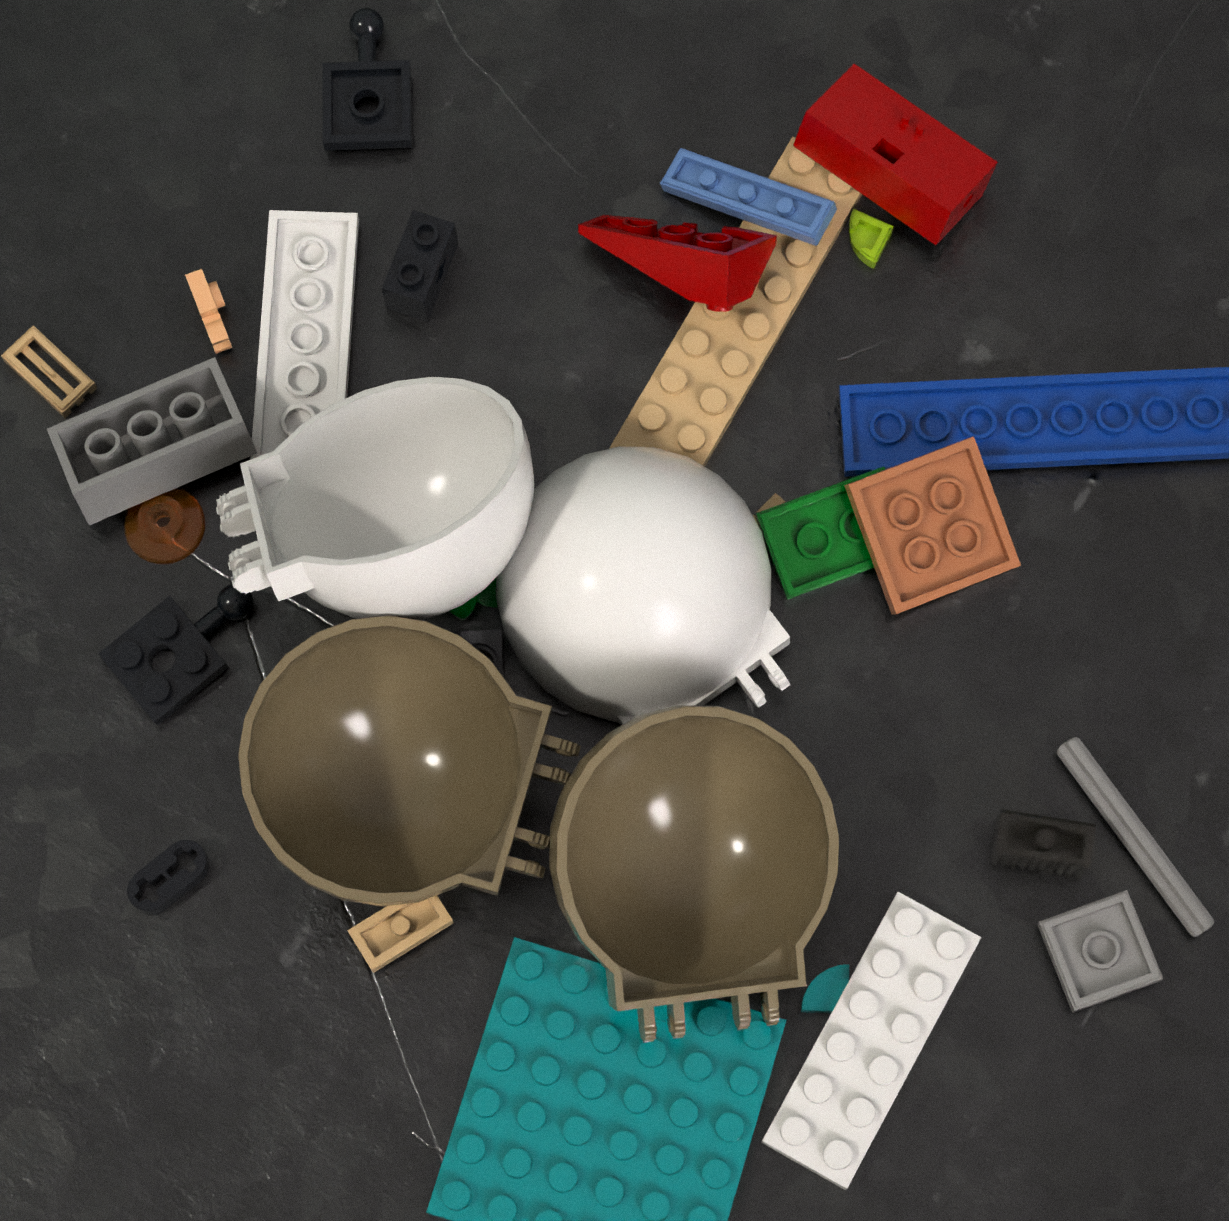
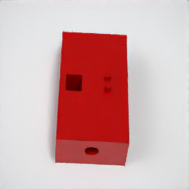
M853 64L805 112L793 144L795 148L934 245H937L983 196L998 163L856 64Z

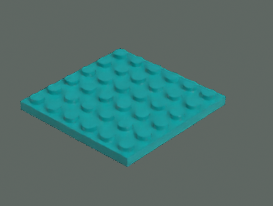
M514 937L426 1213L448 1221H728L787 1020L779 1018L777 1025L766 1026L761 1012L750 1009V1026L748 1029L737 1030L730 1002L716 998L684 1002L686 1035L682 1038L673 1039L667 1024V1006H655L656 1039L653 1042L643 1043L639 1032L637 1009L616 1011L609 1006L606 968L601 963Z

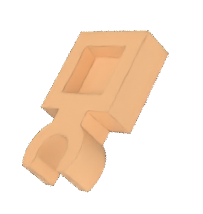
M202 269L186 274V279L215 353L218 354L231 349V342L218 311V308L226 305L217 282L207 283Z

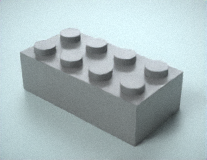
M215 357L47 428L71 492L88 525H92L257 454Z

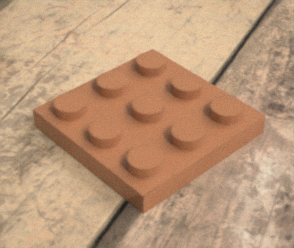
M974 436L844 485L891 614H899L1021 566Z

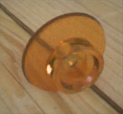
M175 488L129 508L124 523L125 537L130 548L140 558L155 564L175 563L188 557L199 546L205 532L204 512L192 495L184 490ZM160 518H170V522L165 527L156 526V522Z

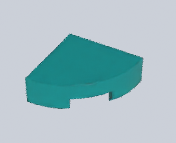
M849 964L831 967L815 977L804 994L801 1012L832 1013L849 982Z

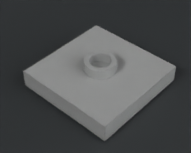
M1127 890L1039 921L1037 924L1072 1013L1152 985L1163 979Z

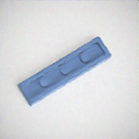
M683 148L679 149L660 182L664 192L815 246L818 245L837 210L834 201Z

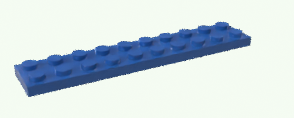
M1229 367L839 385L844 477L858 476L883 466L885 469L973 436L986 470L1229 459Z

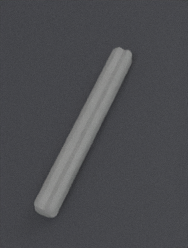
M1074 737L1067 740L1057 749L1058 757L1188 933L1193 937L1203 934L1214 924L1212 916L1080 738Z

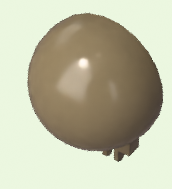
M395 616L351 619L319 631L284 655L260 684L246 713L238 759L242 795L256 831L282 865L307 885L343 901L375 906H390L421 902L455 889L460 885L498 896L506 869L532 877L543 878L546 868L541 866L540 863L511 857L510 852L514 840L529 844L537 849H550V836L518 827L532 777L565 785L571 776L569 772L562 768L549 767L537 763L541 748L554 751L566 757H578L581 746L568 740L545 734L552 706L516 696L491 660L461 636L427 621Z
M677 705L641 714L607 733L578 762L560 793L550 826L549 868L557 903L571 930L585 948L606 968L609 1006L616 1011L637 1009L640 1037L643 1043L653 1042L656 1039L655 1006H667L668 1029L673 1039L686 1035L684 1002L731 996L734 1024L737 1030L748 1029L751 1022L748 994L760 992L761 1014L766 1026L777 1025L780 1018L778 990L807 986L803 949L828 909L838 874L839 833L832 801L814 765L788 737L760 719L720 706Z

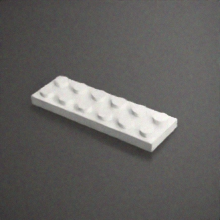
M269 210L252 442L257 454L252 455L250 460L273 452L304 422L330 405L347 398L359 232L358 213Z
M897 892L761 1143L846 1190L981 937L904 894Z

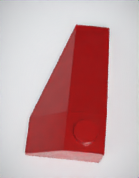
M601 215L578 224V233L687 300L706 304L708 310L715 312L730 311L734 305L752 297L777 241V235L738 227L723 226L722 233H700L696 223L683 222L682 225H667L659 229L657 228V221L654 219Z

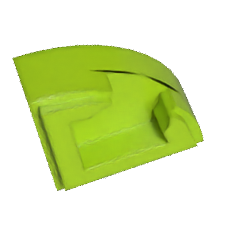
M853 208L848 229L851 247L864 264L874 269L893 232L894 226Z

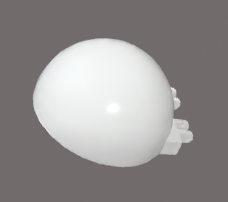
M424 377L395 381L363 390L330 405L300 425L273 452L240 463L245 486L219 496L220 498L216 499V511L221 519L220 530L228 535V537H239L240 534L246 535L256 531L257 541L243 545L241 549L236 548L235 551L229 554L228 566L229 570L233 571V588L240 591V594L252 593L254 590L259 591L271 586L278 601L305 592L321 605L356 619L395 616L424 620L455 609L479 594L503 571L524 536L534 497V474L530 445L522 420L510 401L488 386L465 379Z
M619 446L585 454L553 471L534 489L533 502L524 536L506 567L497 576L496 600L504 634L520 664L547 693L577 711L623 725L641 714L677 705L704 706L736 682L739 683L755 706L759 708L767 701L764 692L758 684L754 683L749 673L760 665L766 671L775 687L783 691L790 686L783 671L772 658V656L790 644V636L770 611L771 566L762 531L745 501L718 474L687 456L659 448Z

